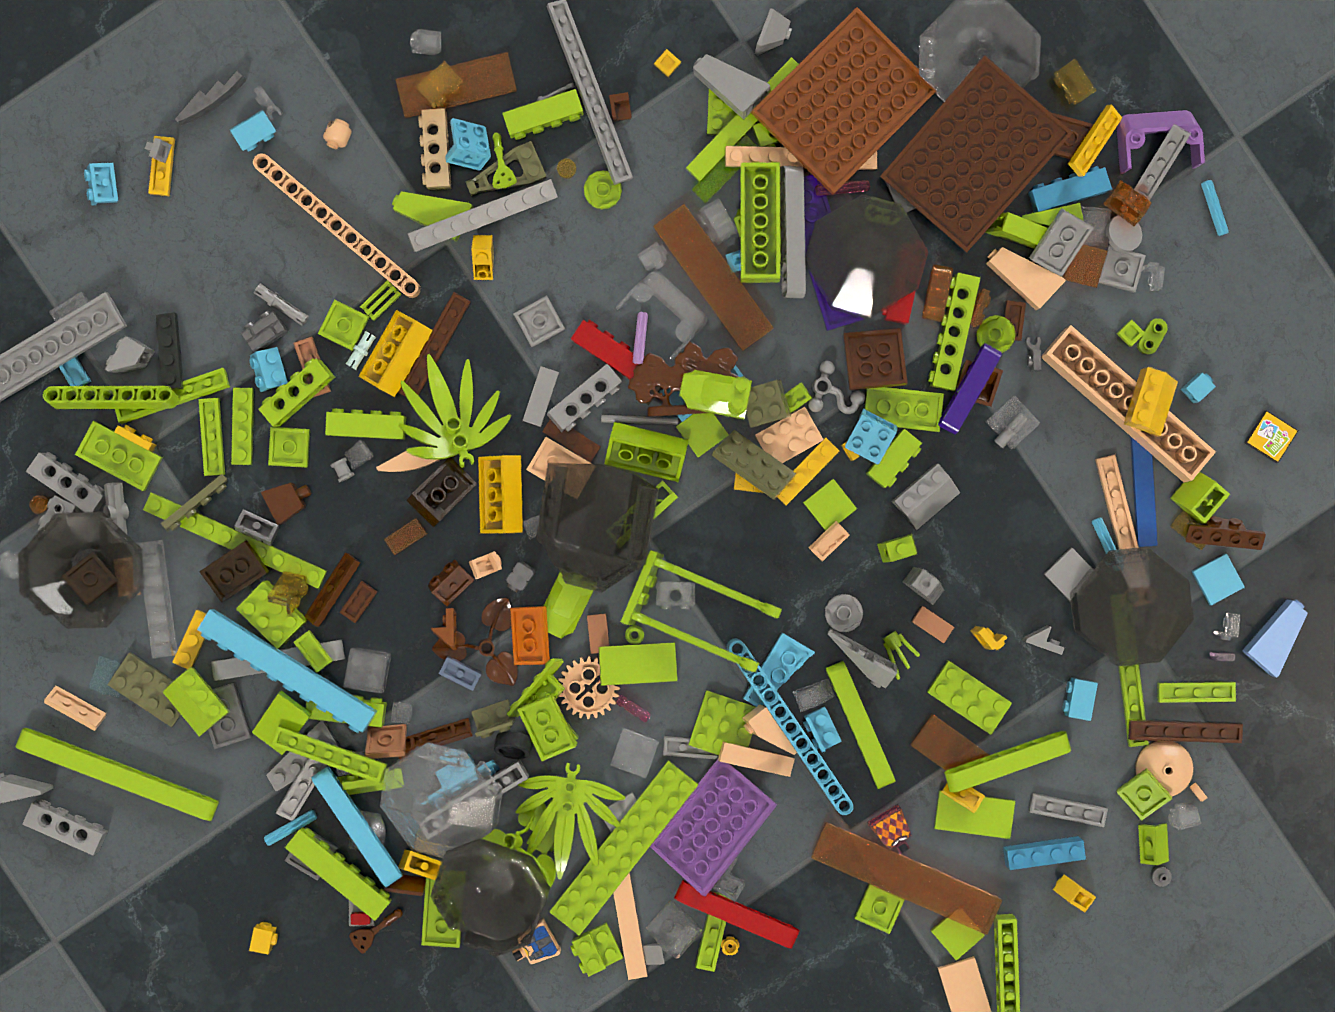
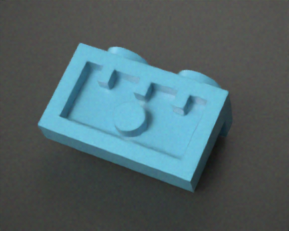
M89 164L84 170V178L89 184L87 199L91 200V205L118 202L114 164Z
M825 706L804 716L806 721L803 724L807 732H812L814 738L811 740L816 750L820 749L823 753L825 749L842 742Z

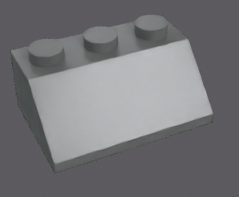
M934 464L893 499L892 502L911 525L918 530L960 492L939 464Z

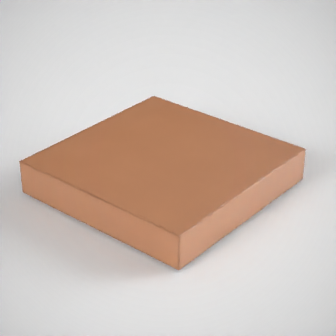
M406 724L368 727L365 756L371 759L405 756Z

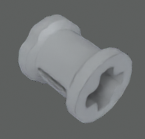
M346 458L330 465L331 468L335 469L339 482L355 475L354 472L350 471Z

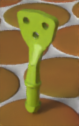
M494 133L492 139L494 140V151L498 159V168L493 177V187L495 189L507 188L516 184L517 180L513 171L505 165L503 160L502 137L499 133Z

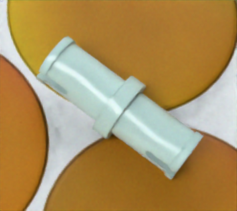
M365 331L358 345L354 346L353 349L355 350L345 364L350 367L355 360L351 368L357 370L363 357L368 355L367 351L376 337L371 335L369 340L366 341L370 333Z

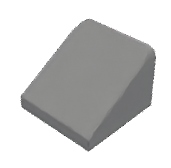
M661 942L642 945L646 965L664 964Z

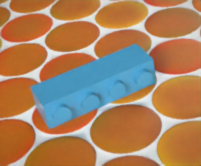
M1096 166L1088 169V173L1084 176L1078 177L1076 173L1069 175V179L1062 180L1061 177L1052 180L1051 184L1044 186V183L1033 186V190L1028 195L1034 213L1059 208L1112 190L1106 168L1099 169Z
M1078 836L1003 847L1005 866L1009 870L1086 860L1084 841Z

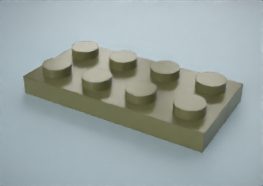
M733 430L712 454L714 458L774 500L796 475L794 471L736 430Z
M128 653L107 685L170 727H173L181 716L179 711L163 693L174 680L133 653Z

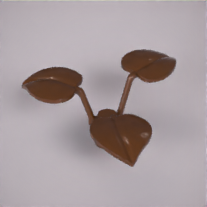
M496 599L484 608L481 616L484 625L491 627L488 638L481 640L478 646L465 644L464 635L457 631V650H452L439 638L432 647L434 653L446 660L447 656L461 661L466 657V647L479 650L483 656L493 657L486 664L488 678L499 684L514 686L518 669L517 665H514L513 656L506 651L496 656L493 653L495 647L491 641L494 628L498 631H505L511 627L510 608L512 607L509 599Z

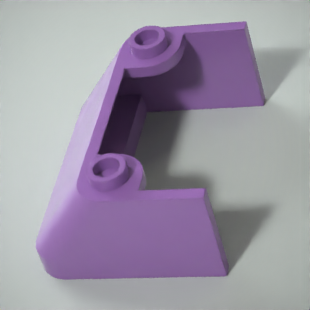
M1183 110L1122 116L1121 121L1117 125L1120 174H1124L1132 168L1130 149L1140 148L1145 142V134L1169 132L1174 124L1191 133L1186 143L1191 148L1192 169L1204 164L1203 132L1190 111Z

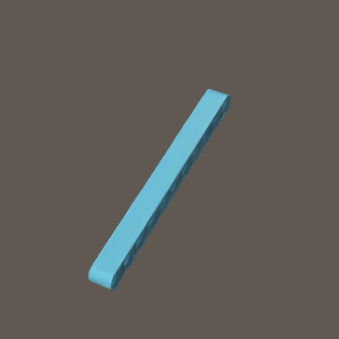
M736 638L728 642L727 650L729 652L756 661L741 640ZM739 643L741 650L737 653L732 652V646ZM737 664L833 807L842 815L850 814L853 810L852 801L761 667L758 665L756 672H751ZM757 675L762 676L760 684H754L753 682L754 677ZM767 691L773 692V697L770 700L764 699ZM783 707L784 712L779 716L775 715L776 708ZM793 722L794 729L786 731V725ZM804 738V745L798 747L796 745L797 740ZM810 754L816 755L813 762H807V757ZM825 769L826 775L819 778L818 772ZM832 785H836V791L834 793H829V787ZM847 801V806L840 809V802Z

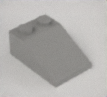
M4 772L0 773V803L41 795L54 788L52 784L13 774L4 776Z

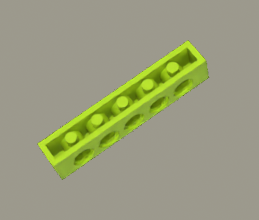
M957 273L954 277H951L949 288H952L950 296L947 295L945 307L948 308L946 314H943L941 319L943 330L942 333L938 334L936 344H939L938 352H934L932 363H935L934 370L930 371L928 381L931 382L930 387L948 391H955L980 277ZM958 290H963L966 293L965 299H960L957 296ZM954 308L961 310V318H956L953 315ZM950 327L957 329L958 334L956 337H952L949 334ZM947 345L953 348L951 356L947 355L944 351ZM942 364H946L949 367V373L946 375L940 371Z
M1013 914L993 915L997 1012H1020L1017 919Z

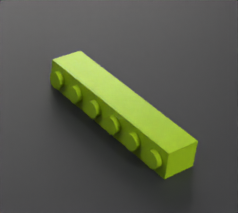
M303 827L299 829L285 848L375 921L391 902L390 894L384 891L383 888L378 889L370 877L362 876L359 873V868L355 865L346 863L344 861L345 857L339 852L334 853L330 850V845L324 840L319 841L314 837L316 834L311 829Z

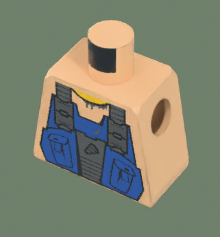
M542 918L519 937L520 947L512 951L516 961L527 957L530 964H534L559 955L561 948L545 919Z

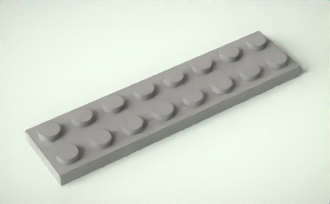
M108 292L101 294L0 355V402L127 327Z

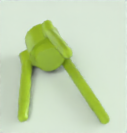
M896 631L883 638L885 641L883 645L887 650L890 661L894 664L896 663L892 651L896 650L906 668H910L899 648L902 643L917 657L920 656L904 639L903 635H898ZM897 669L896 678L899 680L900 675Z

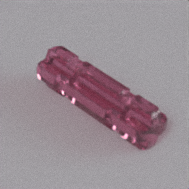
M619 695L616 700L618 706H623L626 711L635 717L638 716L643 722L648 721L651 715L649 712L643 711L640 706L630 700L628 701L623 695Z

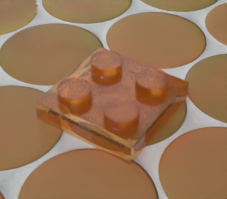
M1083 244L1062 278L1067 281L1097 288L1108 251Z

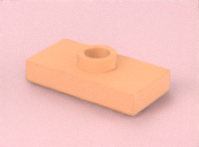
M835 521L809 546V549L823 561L850 534Z

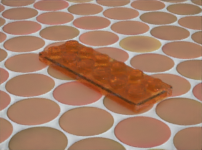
M508 52L395 79L405 118L422 114L421 110L444 109L517 91Z

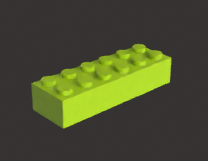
M780 162L741 163V283L780 282Z

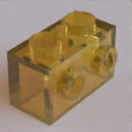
M444 61L419 83L416 88L434 108L441 106L447 100L446 97L450 93H456L461 88L460 84L462 81Z

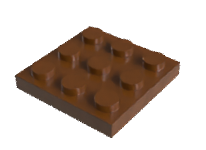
M901 328L843 334L849 390L907 385Z

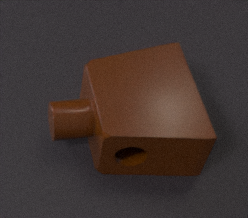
M288 483L265 490L261 494L277 525H282L306 507L303 499L310 496L311 491L307 485L297 489L294 483Z

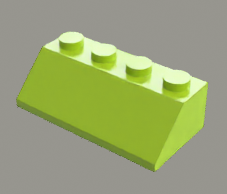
M614 422L604 464L679 482L689 440Z

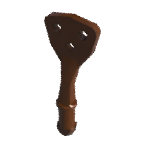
M396 909L388 917H384L380 924L371 929H359L351 932L349 937L353 945L361 953H365L372 945L378 931L386 926H390L392 922L403 915V911Z

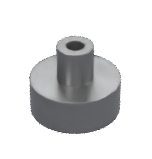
M1163 866L1155 867L1150 875L1151 880L1161 887L1168 885L1172 878L1170 871Z

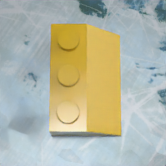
M1151 367L1141 369L1124 425L1161 437L1178 381L1167 373Z

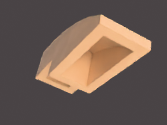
M405 451L376 468L378 471L403 472L429 466L440 461V459H423L408 454Z

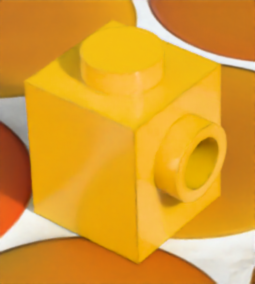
M267 922L257 924L253 930L249 951L269 954L273 945L277 943L278 934H275L277 927H272V924Z

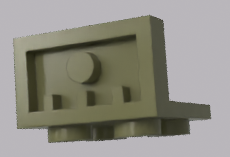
M509 699L471 711L477 727L476 737L481 736V739L492 736V733L496 730H499L501 733L511 729L515 722V717L507 715L511 706Z

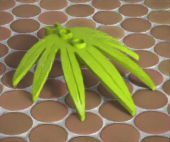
M428 354L427 370L430 390L443 425L440 424L423 400L404 381H401L402 389L415 412L431 430L440 436V438H437L423 430L399 423V428L410 437L426 445L433 446L408 448L407 453L431 460L445 459L459 454V465L462 468L464 467V459H469L472 465L474 464V458L468 451L483 446L496 437L507 425L511 415L509 414L495 421L480 433L491 418L500 394V391H496L478 414L473 426L469 427L473 405V382L470 360H466L462 374L459 419L447 384L433 358Z
M570 763L566 764L567 778L537 776L528 778L518 784V786L527 789H542L546 787L548 789L528 798L517 808L516 814L532 810L551 797L553 798V801L545 809L533 830L527 849L528 853L532 854L548 832L556 812L559 811L554 836V859L558 879L562 878L569 860L574 836L575 813H577L579 830L585 849L593 864L598 866L596 837L584 802H587L591 809L603 820L613 826L620 827V823L612 811L592 794L609 800L626 799L624 795L604 784L588 780H577L576 775L581 770L579 764H577V769L574 772L570 770Z

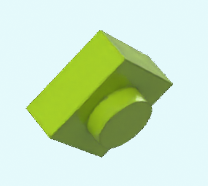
M1131 319L1116 334L1129 347H1132L1145 332Z

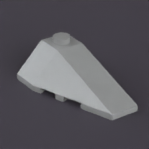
M829 628L828 635L867 678L871 680L870 683L878 688H881V686L886 688L897 674V665L834 629Z

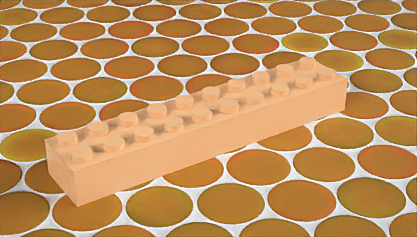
M1072 325L1066 327L1041 355V358L1181 481H1192L1215 454L1216 451L1170 411L1168 412L1161 437L1124 425L1137 382Z

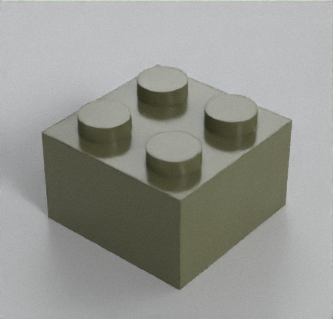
M774 380L751 387L746 409L751 428L791 417L781 380Z

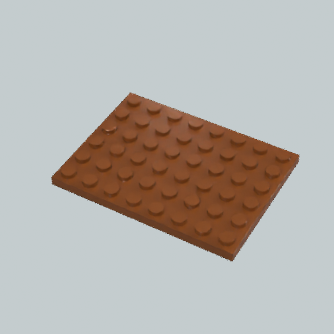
M857 7L751 111V114L834 195L938 88Z

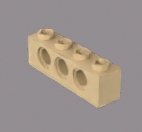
M445 108L421 110L422 116H419V127H423V135H420V145L424 147V154H421L422 166H425V173H422L423 185H426L428 190L452 189L450 163H447L445 158L449 152L447 112ZM431 127H438V132L436 134H429V129ZM432 146H439L440 149L438 153H430V148ZM433 165L441 166L438 173L431 172Z

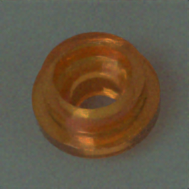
M34 496L30 501L29 507L33 513L41 514L47 509L48 499L45 496Z

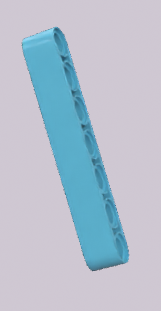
M327 766L312 776L313 783L382 884L388 887L403 876L402 872L346 790H343L342 784L330 767Z

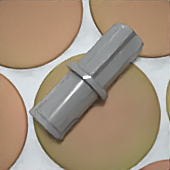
M1019 413L1008 426H1004L1006 428L994 441L1004 448L1014 436H1017L1016 433L1028 419Z

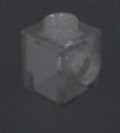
M423 29L415 31L410 38L412 52L428 55L439 53L441 51V32Z
M656 242L637 254V257L648 273L653 269L657 271L664 267L668 253L663 245L659 246Z
M1178 803L1174 805V808L1169 809L1171 814L1168 815L1171 826H1174L1179 831L1201 825L1196 805L1192 803Z

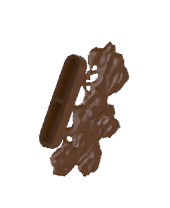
M689 341L684 348V352L679 353L675 357V365L669 367L661 357L648 353L644 357L643 363L638 364L633 370L634 378L629 380L628 388L635 391L636 400L640 403L645 404L653 397L662 400L663 404L661 406L647 408V416L709 413L689 409L686 403L685 405L670 404L669 396L673 392L681 390L684 373L694 370L738 378L739 376L731 373L738 357L733 354L730 348L715 350L713 354L705 358L701 348ZM656 386H660L664 390V396L662 393L657 392ZM668 388H671L670 393H667ZM650 390H653L655 395L650 394Z

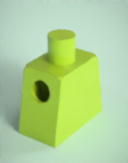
M912 534L877 544L882 562H893L917 554Z

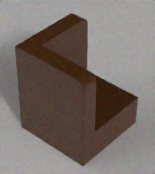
M628 92L609 95L613 122L631 119Z

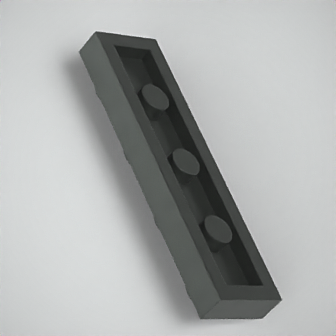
M175 312L156 315L161 384L162 386H168L172 390L183 389L177 314Z

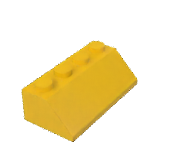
M396 310L360 372L359 377L395 397L401 388V381H404L410 373L411 367L419 357L423 346L428 341L433 330Z
M521 456L478 457L480 533L523 532Z

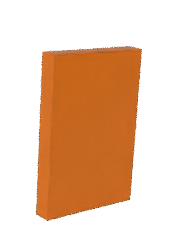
M546 606L510 608L514 665H545L550 660Z

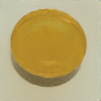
M562 159L557 165L558 174L564 179L572 178L576 173L575 163L571 159Z

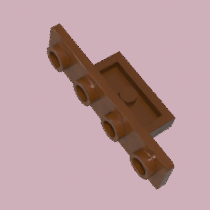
M1211 516L1206 523H1202L1203 525L1189 524L1185 537L1188 543L1261 550L1266 534L1263 531L1246 530L1242 520L1237 518L1224 519L1218 516Z

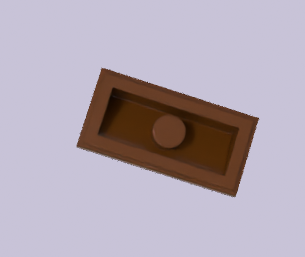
M403 875L394 883L385 887L384 891L422 896L425 892L426 878Z

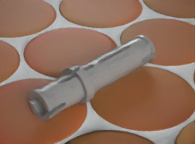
M261 283L255 289V295L264 299L270 307L277 308L301 326L308 320V315L282 299L277 292H272Z

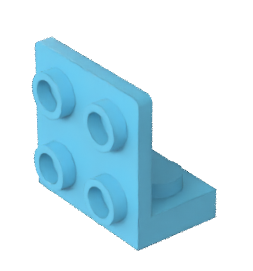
M452 118L450 123L454 145L445 156L446 162L481 170L491 157L486 127Z
M863 409L859 416V421L845 444V448L879 464L897 433V426Z

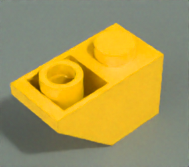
M473 235L472 262L474 280H493V235Z

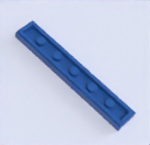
M1130 436L1138 547L1158 546L1152 454Z

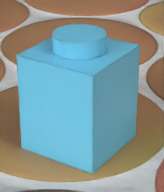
M1198 373L1181 390L1193 403H1198L1216 386L1212 383L1213 379L1208 374Z

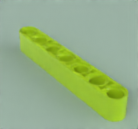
M51 386L43 392V399L55 409H171L179 402L178 395L168 386ZM167 395H170L167 400H164Z
M844 661L827 667V674L877 788L880 789L896 782Z
M1055 732L949 769L944 772L949 791H962L1071 752L1067 732Z

